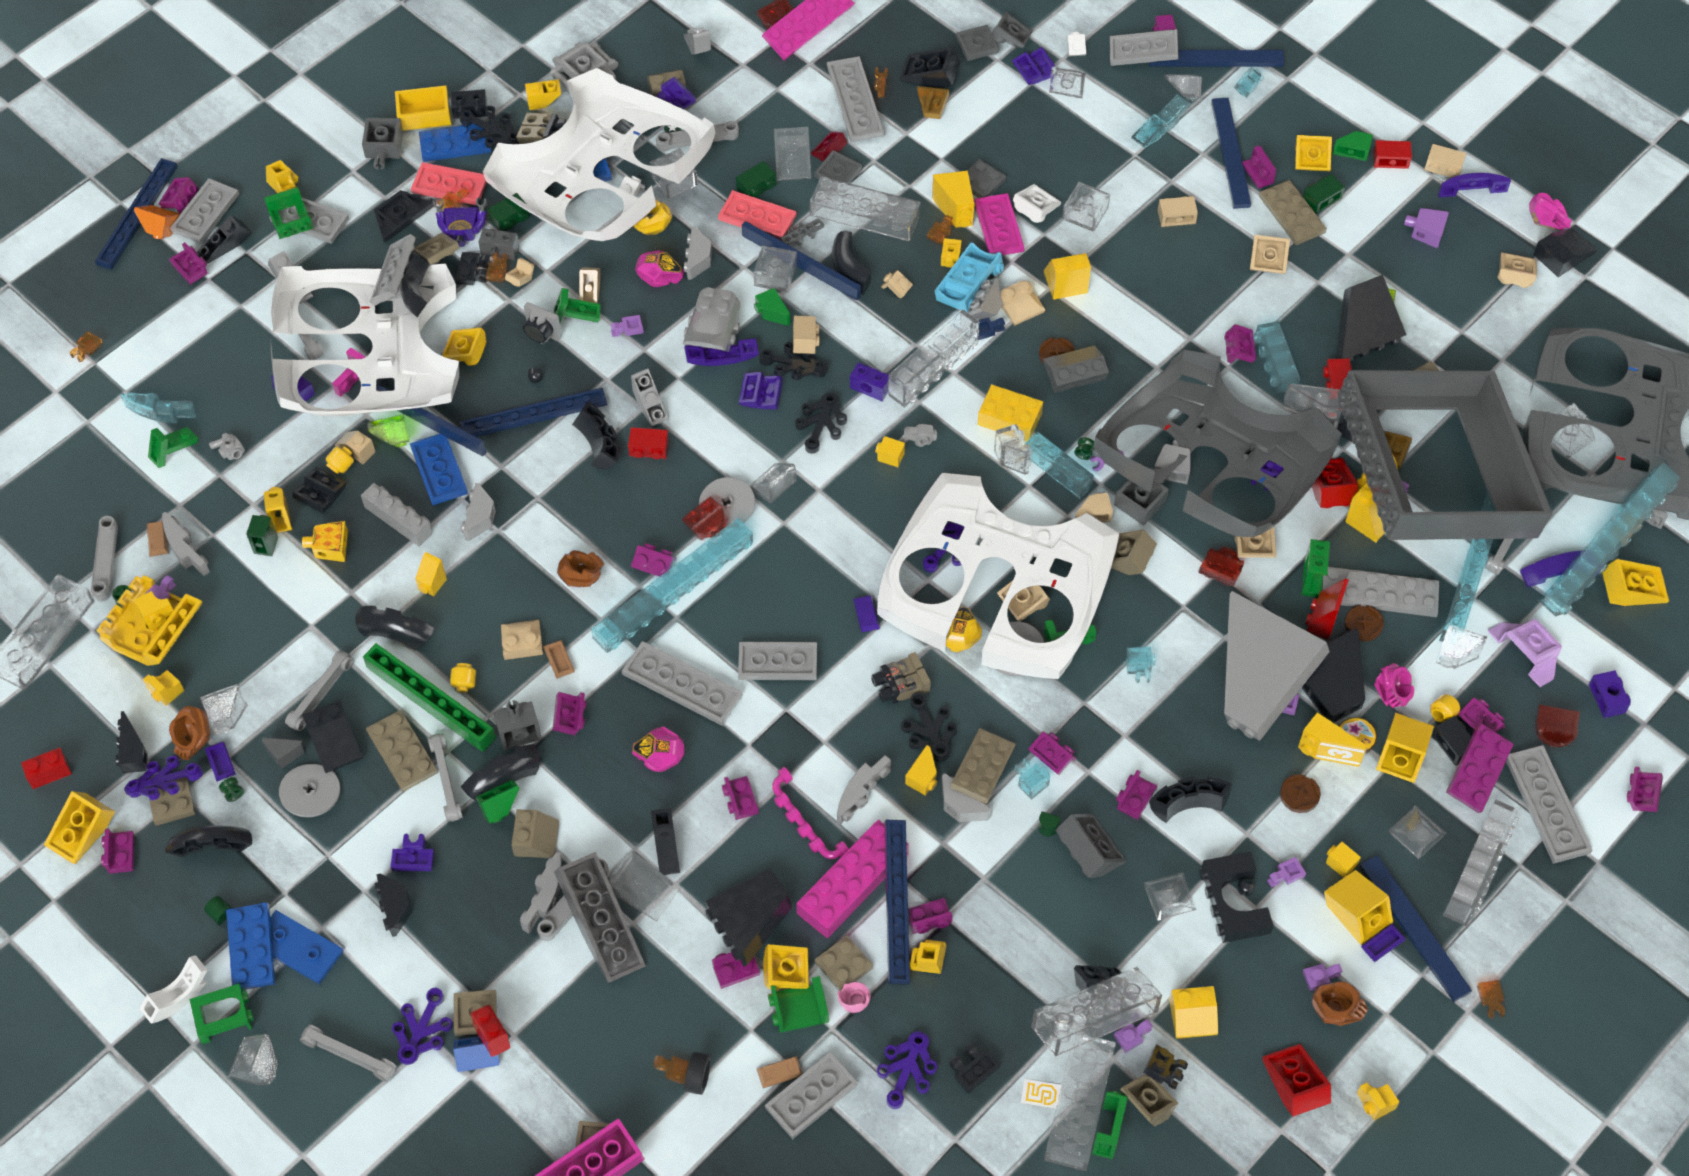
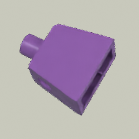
M1422 208L1419 211L1418 217L1407 215L1404 225L1414 228L1412 233L1414 239L1438 248L1449 212Z

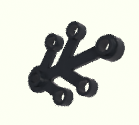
M493 106L485 108V115L489 118L491 124L474 117L473 113L469 110L461 112L460 123L462 125L470 126L475 124L485 129L484 131L472 129L469 135L471 140L477 141L481 138H486L485 146L488 148H493L498 143L519 144L516 138L518 132L513 130L510 123V114H501L500 122L505 126L506 131H504L498 124L495 116L496 109ZM498 135V136H500L501 138L495 139V138L492 137V136Z
M792 342L784 344V352L789 354L791 358L774 355L768 349L763 350L759 357L760 364L764 366H770L774 362L787 364V366L775 365L774 374L776 376H783L785 373L792 371L791 377L794 380H800L802 377L811 374L815 377H824L828 372V365L818 361L813 354L801 353L809 361L805 362L798 353H793Z
M834 393L824 394L821 401L814 404L804 403L801 406L803 415L809 416L813 411L822 409V412L806 419L800 417L795 421V427L798 430H804L807 426L817 423L812 436L805 441V450L810 454H815L820 449L818 439L824 425L828 428L830 437L833 440L841 438V430L835 427L829 417L830 410L835 415L838 425L842 426L847 423V415L840 411L838 407L839 397Z
M914 693L910 698V705L918 711L924 727L914 724L909 719H905L901 723V729L905 733L912 731L930 738L932 744L920 740L918 736H911L909 738V747L911 749L921 748L924 750L926 746H929L933 759L945 761L950 756L948 744L952 736L957 734V726L954 723H948L945 727V734L940 742L938 733L944 720L949 718V709L947 707H940L938 709V716L934 724H932L925 709V695ZM941 712H946L947 714H946V715H941L940 713H941ZM909 724L910 727L905 728L904 725ZM953 728L954 731L950 732L948 731V729ZM912 741H917L918 743H917V744H912L911 742H912ZM938 751H943L944 753H943V754H938L937 752H938Z

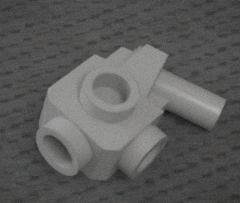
M926 424L906 427L903 436L898 441L906 443L908 440L915 441L917 446L923 447L930 445L932 441H936L937 430H933L932 425Z
M222 434L221 439L209 443L211 449L220 447L218 451L223 459H239L245 451L240 441L233 434Z

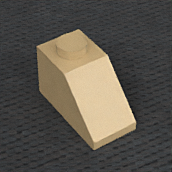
M582 267L580 269L579 300L598 304L600 268Z
M359 431L347 432L335 444V447L337 446L342 449L345 446L352 452L351 457L361 464H364L375 453L372 440Z
M1108 493L1089 495L1075 514V518L1088 513L1102 523L1112 521L1113 509Z

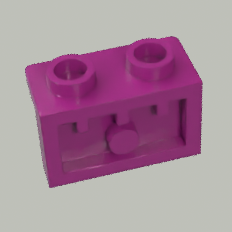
M1261 146L1254 147L1251 159L1243 161V167L1256 187L1262 188L1274 183L1276 169Z
M189 177L174 178L158 204L161 208H175L181 214L197 194L199 188Z
M1234 324L1226 331L1224 336L1227 362L1232 363L1237 358L1252 363L1256 360L1253 330Z
M1473 698L1458 714L1474 730L1481 723L1496 733L1501 728L1504 729L1506 727L1503 723L1505 719L1497 712L1491 713L1488 710L1490 706L1482 699L1478 701L1476 698Z
M1043 731L1028 750L1057 775H1060L1072 760L1075 761L1077 759L1073 755L1075 751L1066 744L1062 746L1058 742L1060 739L1054 733L1050 732L1048 734Z
M1138 770L1134 776L1131 774L1128 777L1125 791L1121 790L1116 798V801H1118L1117 809L1139 820L1149 800L1157 790V785L1140 777L1141 772Z
M748 776L730 781L728 777H724V785H721L724 797L728 796L730 802H727L730 814H734L735 820L759 814Z
M105 829V836H102V847L104 848V854L101 855L102 866L106 868L109 874L134 871L133 831L112 833L110 829Z
M945 898L908 908V922L912 934H924L930 931V929L936 927L945 928L952 923L953 915L949 912Z
M721 953L712 959V967L721 989L760 975L754 957L745 967H743L739 960L735 961L731 953Z

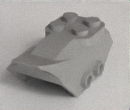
M710 287L701 290L692 316H689L688 327H685L684 345L713 348L726 352L730 351L731 345L735 344V333L739 332L740 324L738 323L741 304L732 291Z

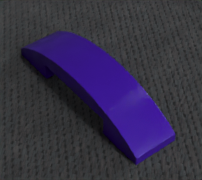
M1492 173L1463 174L1443 182L1438 196L1452 197L1456 196L1458 190L1489 188L1490 194L1504 193L1508 191L1511 179Z
M756 339L738 340V345H731L729 352L693 345L684 346L687 363L702 366L734 364L759 355Z
M1572 551L1537 561L1521 569L1520 574L1526 586L1531 587L1545 583L1548 578L1577 570L1580 573L1598 568V565L1590 551Z

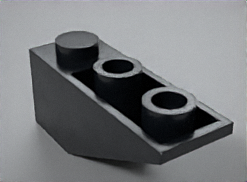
M230 215L199 248L197 256L199 258L202 257L208 264L240 246L252 232L243 221Z
M121 711V719H118L117 722L120 737H117L116 740L117 748L119 749V754H116L115 758L116 765L120 767L123 773L147 771L148 753L125 712Z
M671 808L652 810L651 816L660 876L680 873Z

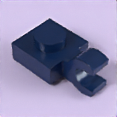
M988 317L972 322V327L978 341L995 336V331L1001 332L1005 330L1003 318L990 321Z

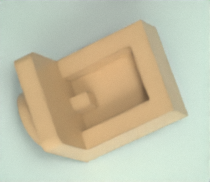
M519 258L516 268L506 273L505 280L514 286L520 287L532 280L534 264Z
M897 270L892 274L889 272L883 278L884 283L881 287L884 289L888 286L899 298H902L913 284Z

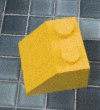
M1214 986L1175 989L1171 991L1169 1001L1176 1039L1218 1035L1217 1002Z

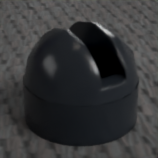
M530 368L528 370L529 380L532 383H539L543 377V371L539 368Z
M1239 880L1238 893L1243 895L1244 891H1246L1245 896H1250L1254 891L1255 884Z

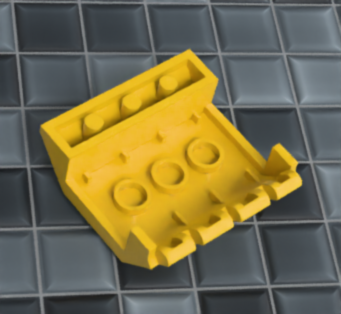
M143 575L141 578L135 576L128 586L133 592L126 589L117 601L122 608L115 604L106 616L111 623L103 620L96 631L100 634L99 639L114 651L150 666L161 663L203 602L188 594L180 598L169 593L171 596L169 602L173 612L170 616L166 617L167 620L163 625L150 631L134 602V599L144 595L155 584L152 578Z

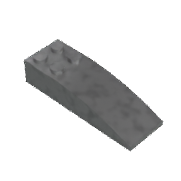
M594 852L556 869L554 873L568 906L607 983L645 967L646 965L597 853Z

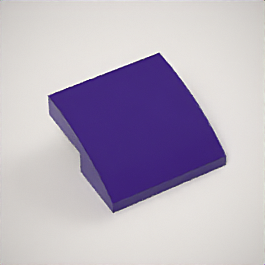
M1042 47L1029 55L1025 52L1012 60L1028 85L1042 82L1059 74L1058 69Z
M762 372L744 373L739 404L758 409H778L783 383L782 376H764Z

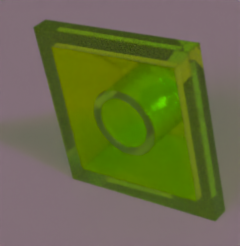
M404 414L368 422V432L391 446L401 447L407 445L406 442H410Z

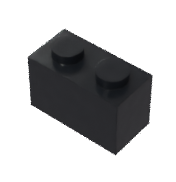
M1454 716L1437 725L1432 734L1455 766L1459 765L1472 737L1466 731L1465 725Z

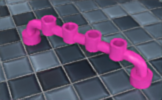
M785 767L777 771L779 775L772 783V790L776 795L774 798L776 805L779 808L783 806L788 811L785 813L790 823L796 821L799 825L796 828L802 838L807 836L811 842L808 845L814 853L819 851L821 855L828 859H836L843 856L849 850L846 844L841 841L835 845L836 850L829 851L822 840L814 833L809 823L801 816L798 809L790 802L788 796L781 790L780 784L782 782L787 784L793 778Z

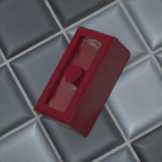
M830 132L811 152V155L824 161L833 150L839 153L848 142L842 132Z

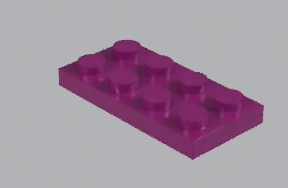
M1482 723L1478 724L1446 793L1475 812L1482 813L1514 744Z

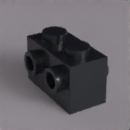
M485 89L451 92V108L454 119H459L461 112L464 110L471 111L474 117H486L485 108L488 105Z

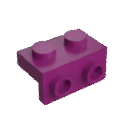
M184 242L182 244L184 250L171 257L169 261L191 285L208 274L206 270L207 263L202 257L199 258L197 256V252L192 246L189 247Z
M647 543L644 546L638 545L631 567L668 579L673 561L677 560V557L672 556L673 552L665 549L659 552L655 550L656 546Z
M562 692L556 694L552 730L575 735L583 728L585 723L583 712L586 708L585 693L580 692L578 696Z
M1640 767L1634 768V773L1630 775L1631 791L1627 792V802L1630 803L1633 811L1658 812L1663 782L1662 773L1641 772Z

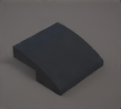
M315 467L304 477V483L293 491V498L324 513L342 493L346 482Z

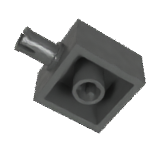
M366 118L362 140L365 158H375L374 168L378 170L380 164L381 170L385 168L386 158L400 159L403 138L400 118Z
M1167 476L1151 493L1128 480L1116 493L1114 506L1144 526L1167 502L1169 489L1162 484L1169 477Z
M512 700L513 705L509 701L506 708L493 712L504 751L542 740L532 701L518 703Z

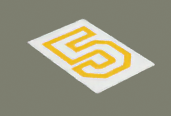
M1024 1079L1021 1103L1059 1109L1062 1085Z

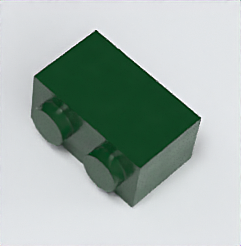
M764 161L736 177V189L740 193L757 198L760 194L772 189L776 185V173Z
M1330 174L1327 177L1321 178L1314 185L1308 186L1304 190L1303 198L1315 214H1318L1342 199L1345 187Z
M518 193L512 195L525 203ZM508 198L487 208L489 220L499 231L509 230L512 226L530 217L527 210Z
M252 515L246 533L254 554L272 556L278 540L272 519L266 515Z

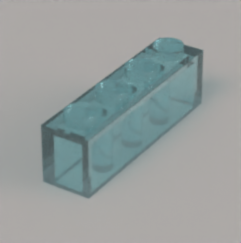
M1279 321L1258 325L1256 333H1254V340L1260 347L1259 353L1261 358H1264L1265 370L1270 374L1271 386L1275 388L1276 393L1298 390L1300 377Z
M1039 432L1025 443L1024 456L1079 499L1092 488L1094 475Z

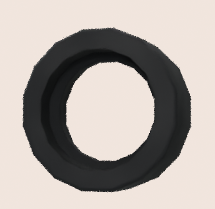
M699 1052L692 1053L685 1077V1092L699 1095L704 1093L710 1073L711 1055Z

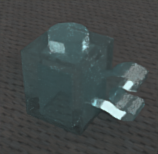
M1250 67L1242 75L1234 88L1247 98L1254 92L1264 77L1258 69L1255 70Z
M1151 647L1127 648V674H1136V683L1140 682L1141 676L1146 677L1147 683H1149L1152 666H1155L1156 663L1155 654L1151 653Z
M1024 758L1022 764L1025 768L1015 765L1014 770L1018 775H1021L1018 787L1032 800L1049 786L1050 774L1037 763L1030 768L1029 761Z

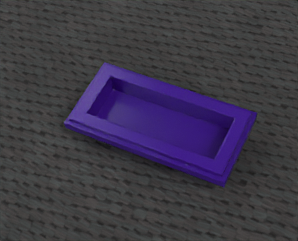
M866 596L853 599L861 633L879 630L880 626L873 597Z
M224 741L205 748L217 782L236 775Z
M1391 924L1363 944L1361 948L1375 963L1406 939Z

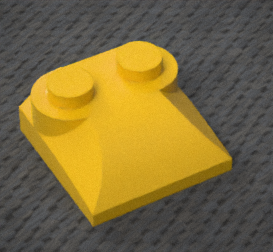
M1297 135L1295 170L1330 171L1332 137Z
M482 328L452 330L442 356L459 362L464 361L468 366L477 364L487 342L485 331Z
M768 944L765 947L763 958L765 986L771 990V986L775 985L776 991L781 988L808 989V948Z

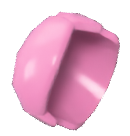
M859 982L844 984L842 990L837 992L840 1005L851 1013H858L864 1010L871 999L869 989Z

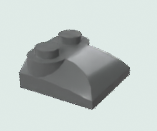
M1005 12L992 31V36L998 43L1007 42L1014 47L1023 48L1033 31Z

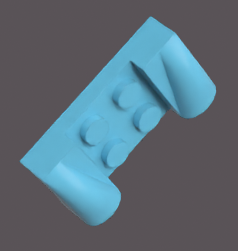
M970 243L935 289L936 300L967 312L970 307L969 305L975 298L976 292L981 287L980 285L990 274L997 276L1002 273L1004 269L1002 254L1000 252L994 254L984 252L974 243Z

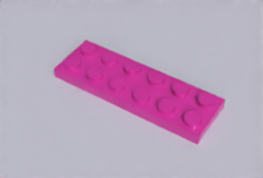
M805 0L765 31L762 37L785 61L853 7L855 3L852 0Z

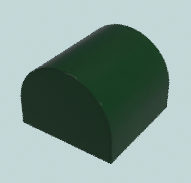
M1041 811L1038 823L1039 832L1046 837L1055 835L1061 818Z
M215 896L208 901L204 911L217 925H221L227 919L226 910L232 908L220 896Z

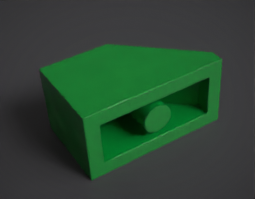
M1355 131L1335 141L1332 154L1367 161L1373 134Z
M775 288L755 295L754 309L757 314L760 313L764 320L790 325V313Z
M513 780L476 796L482 814L489 823L499 822L509 814L519 791L518 785Z

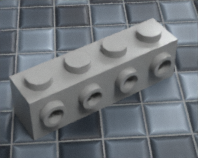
M373 483L361 495L364 507L417 546L420 547L432 535L430 521L425 516L418 515L411 506L404 505L397 496L393 497L383 486L379 487Z

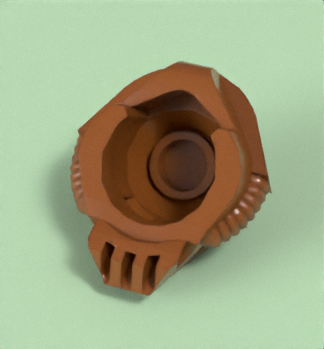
M573 550L568 554L565 553L560 560L557 574L568 587H591L601 575L600 570L605 563L594 552L587 555L584 552Z
M186 706L179 711L170 723V736L176 745L174 753L180 759L190 760L210 740L208 717L206 712L200 708Z
M1347 982L1322 985L1317 987L1313 993V1007L1325 1024L1343 1026L1360 1021L1368 1011L1365 1001L1360 998L1359 991Z

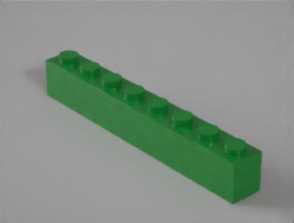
M377 643L363 655L366 668L481 752H484L496 739L493 727Z

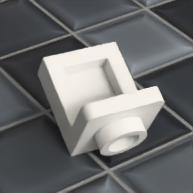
M1080 32L1070 33L1066 38L1069 57L1085 56V34H1080Z
M625 176L619 189L636 197L639 189H644L645 186L641 184L642 180L634 176L631 178Z

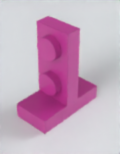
M351 347L346 351L348 360L365 358L364 355ZM347 368L332 383L335 394L341 397L345 392H348L351 386L360 380L358 375Z

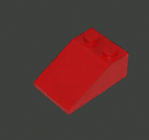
M1343 458L1330 459L1323 472L1312 485V489L1320 508L1328 509L1334 506H1350L1353 497L1358 492V483Z
M1345 578L1320 592L1318 599H1313L1310 608L1314 610L1313 614H1308L1305 625H1308L1307 632L1329 640L1349 579Z
M1301 1044L1262 1057V1061L1282 1103L1293 1117L1331 1103L1330 1082Z

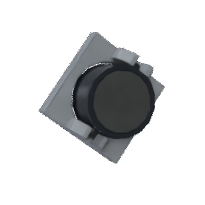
M527 302L524 305L526 322L523 325L524 333L530 339L541 344L547 342L550 338L559 342L562 335L558 315Z

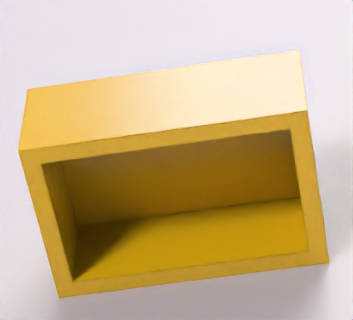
M446 86L395 91L397 118L401 120L403 131L451 125L450 104Z
M991 384L978 412L977 425L1030 442L1042 415L1043 401Z

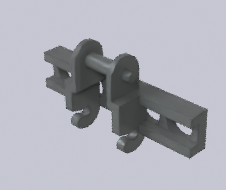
M819 218L806 225L800 222L798 227L794 229L791 227L790 233L781 237V241L789 246L794 243H798L801 246L800 238L808 235L809 237L811 236V239H814L813 233L824 228V223Z

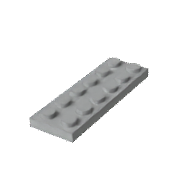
M860 56L827 62V69L850 142L883 137L884 130Z
M1328 567L1327 576L1323 575L1322 591L1345 578L1349 579L1341 602L1343 606L1355 607L1361 605V607H1366L1367 605L1382 611L1437 617L1438 580Z
M643 641L622 669V675L723 726L743 696L741 691Z
M1544 746L1509 754L1506 763L1552 863L1591 854L1593 850Z

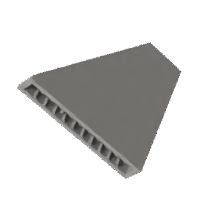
M1231 591L1229 598L1224 714L1227 724L1235 730L1238 728L1251 739L1254 737L1260 741L1330 651L1324 640Z

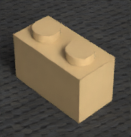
M1432 144L1424 170L1450 178L1459 176L1466 153Z
M1194 196L1159 199L1158 215L1161 227L1196 224L1198 211Z
M794 316L793 353L815 354V346H819V324H816V316Z

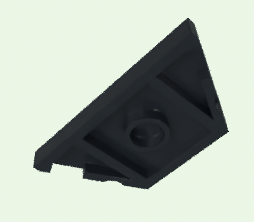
M400 190L375 208L374 213L383 241L386 243L433 208V200L435 199H423L421 195L410 194Z

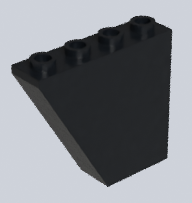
M1383 275L1344 290L1336 359L1349 358L1350 361L1355 360V355L1359 354L1360 357L1370 354L1369 350L1375 348V351L1381 350L1386 347V343L1396 344L1402 341L1401 337L1407 335Z
M1357 629L1350 632L1345 631L1337 639H1330L1326 642L1330 652L1302 686V690L1321 715L1332 723L1360 710L1365 701L1359 633Z
M771 868L705 901L707 906L705 914L710 922L714 921L713 925L718 935H723L722 939L727 948L731 947L733 958L735 961L739 960L743 967L749 964L792 908L788 892Z

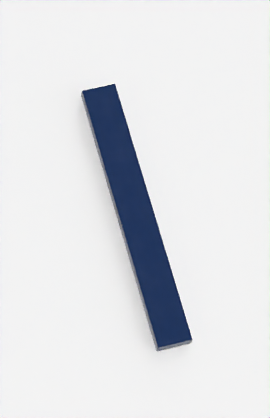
M1178 50V59L1149 62V66L1284 67L1283 50Z
M1214 98L1211 100L1232 206L1233 209L1250 208L1251 200L1229 98Z
M163 158L159 160L96 258L95 263L97 266L111 270L114 268L141 225L134 212V208L154 205L177 169L176 162Z
M746 221L741 225L744 238L855 300L861 297V285Z
M376 384V391H389ZM421 407L397 410L482 457L487 453L483 440Z
M602 387L459 421L462 430L477 437L578 413L587 401L597 408L607 406V401Z
M886 819L884 826L888 984L908 985L910 984L906 820Z
M1378 855L1360 864V869L1367 879L1389 895L1392 915L1453 1003L1471 994L1472 990Z

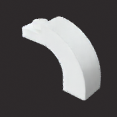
M196 955L189 957L182 972L175 981L160 991L147 994L140 1007L141 1012L151 1024L174 1015L190 1003L189 999L196 997L206 984L203 978L208 969Z

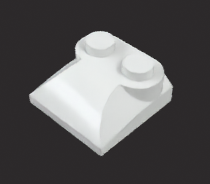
M1035 184L1016 193L1013 198L1016 210L1036 223L1044 221L1048 213L1061 205V201Z

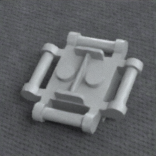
M578 42L575 44V47L564 54L552 58L556 67L550 71V76L554 79H559V82L567 88L569 94L567 79L561 74L562 72H565L572 79L598 68L616 79L612 70L618 67V62L615 59H611L598 43H593L589 46L587 43L582 44Z

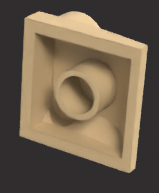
M1254 235L1250 270L1286 274L1290 239Z
M1501 252L1497 276L1500 282L1507 285L1515 284L1522 288L1532 286L1537 277L1536 259Z
M1020 281L1004 288L1000 292L1003 304L1001 308L1014 326L1045 312L1043 305L1033 291V285L1028 281Z
M1274 527L1256 537L1235 536L1234 538L1238 557L1276 558L1277 556Z
M1013 580L997 592L1003 602ZM1040 585L1030 586L1020 590L1013 596L1008 609L1020 622L1036 610L1044 609L1048 605L1050 598Z
M539 620L501 625L504 660L543 655Z

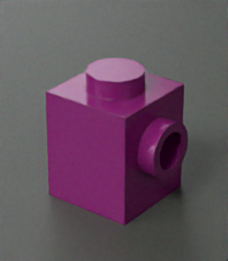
M1172 15L1155 17L1153 32L1176 30Z

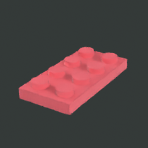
M422 162L412 184L411 192L476 205V199L479 197L481 200L487 182L484 174Z
M732 190L718 215V220L741 228V225L746 221L781 241V237L787 234L796 218V211Z

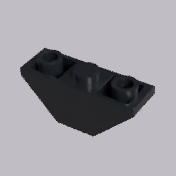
M379 873L376 874L378 882L374 884L377 895L381 894L382 900L379 901L381 912L386 914L383 923L385 930H390L392 937H395L411 915L412 909L405 886Z
M1076 965L1074 967L1076 986L1087 999L1102 1000L1127 983L1126 979L1122 976V972L1116 967Z

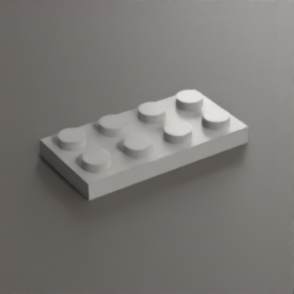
M1177 29L1110 36L1111 66L1178 59Z
M208 178L170 227L171 232L202 244L239 196L238 190Z
M302 198L308 216H310L313 229L301 233L332 244L349 220L348 214ZM295 206L278 211L283 224L300 219Z
M411 234L390 245L369 301L374 306L385 302L398 293L399 283L404 277V269L409 263V255L414 249L413 244L416 238Z
M739 642L738 680H817V642Z
M829 1052L765 1105V1109L793 1140L856 1088L858 1082L835 1056Z

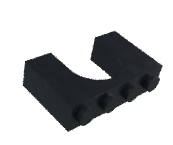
M1251 851L1203 860L1202 867L1199 868L1200 878L1206 884V898L1210 899L1212 904L1210 906L1211 915L1217 921L1216 932L1218 937L1221 936L1223 943L1271 934L1274 927L1268 907L1250 911H1238L1231 908L1222 896V889L1227 884L1254 878L1256 867Z

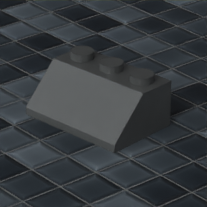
M1095 346L1043 359L1054 393L1103 381L1109 374L1104 356Z
M1071 814L1056 829L1060 840L1066 844L1071 851V856L1078 861L1083 873L1089 878L1101 877L1126 862V859L1094 814Z

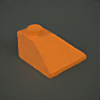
M155 205L134 208V212L146 233L152 234L153 238L162 240L164 237H170L173 234L170 227L180 216L179 213Z

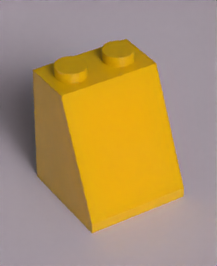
M968 171L933 174L932 200L955 228L973 226L974 200Z
M1086 253L1051 259L1046 266L1044 274L1053 300L1088 293L1091 265Z
M1367 483L1353 497L1345 522L1377 543L1386 532L1383 531V524L1378 516V509L1375 502H1373L1372 492Z
M1395 713L1376 770L1415 783L1434 726Z
M1356 870L1324 891L1327 907L1360 945L1365 944L1382 930L1393 924L1389 895Z

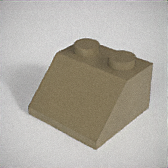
M677 69L647 75L646 78L651 95L657 97V94L662 91L661 85L673 77L686 87L682 70Z
M1145 530L1119 533L1117 549L1111 568L1127 575L1142 574L1154 553L1153 551L1157 543Z
M516 809L512 838L514 856L553 857L556 851L559 820L537 810Z
M1146 1074L1120 1089L1154 1127L1168 1120L1179 1104L1160 1083Z

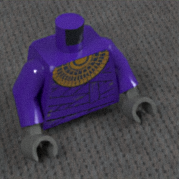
M479 197L476 199V205L479 206V210L478 207L444 208V211H442L444 206L443 200L440 198V206H436L435 200H433V206L437 209L436 219L438 227L444 234L455 240L459 247H464L466 241H473L476 234L485 226L486 211H484V208L488 205L487 199L484 198L483 205L479 204Z

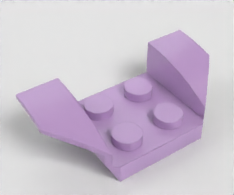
M1536 618L1523 624L1500 623L1488 630L1499 644L1510 638L1532 661L1535 666L1528 675L1539 687L1554 679L1556 660L1562 645Z

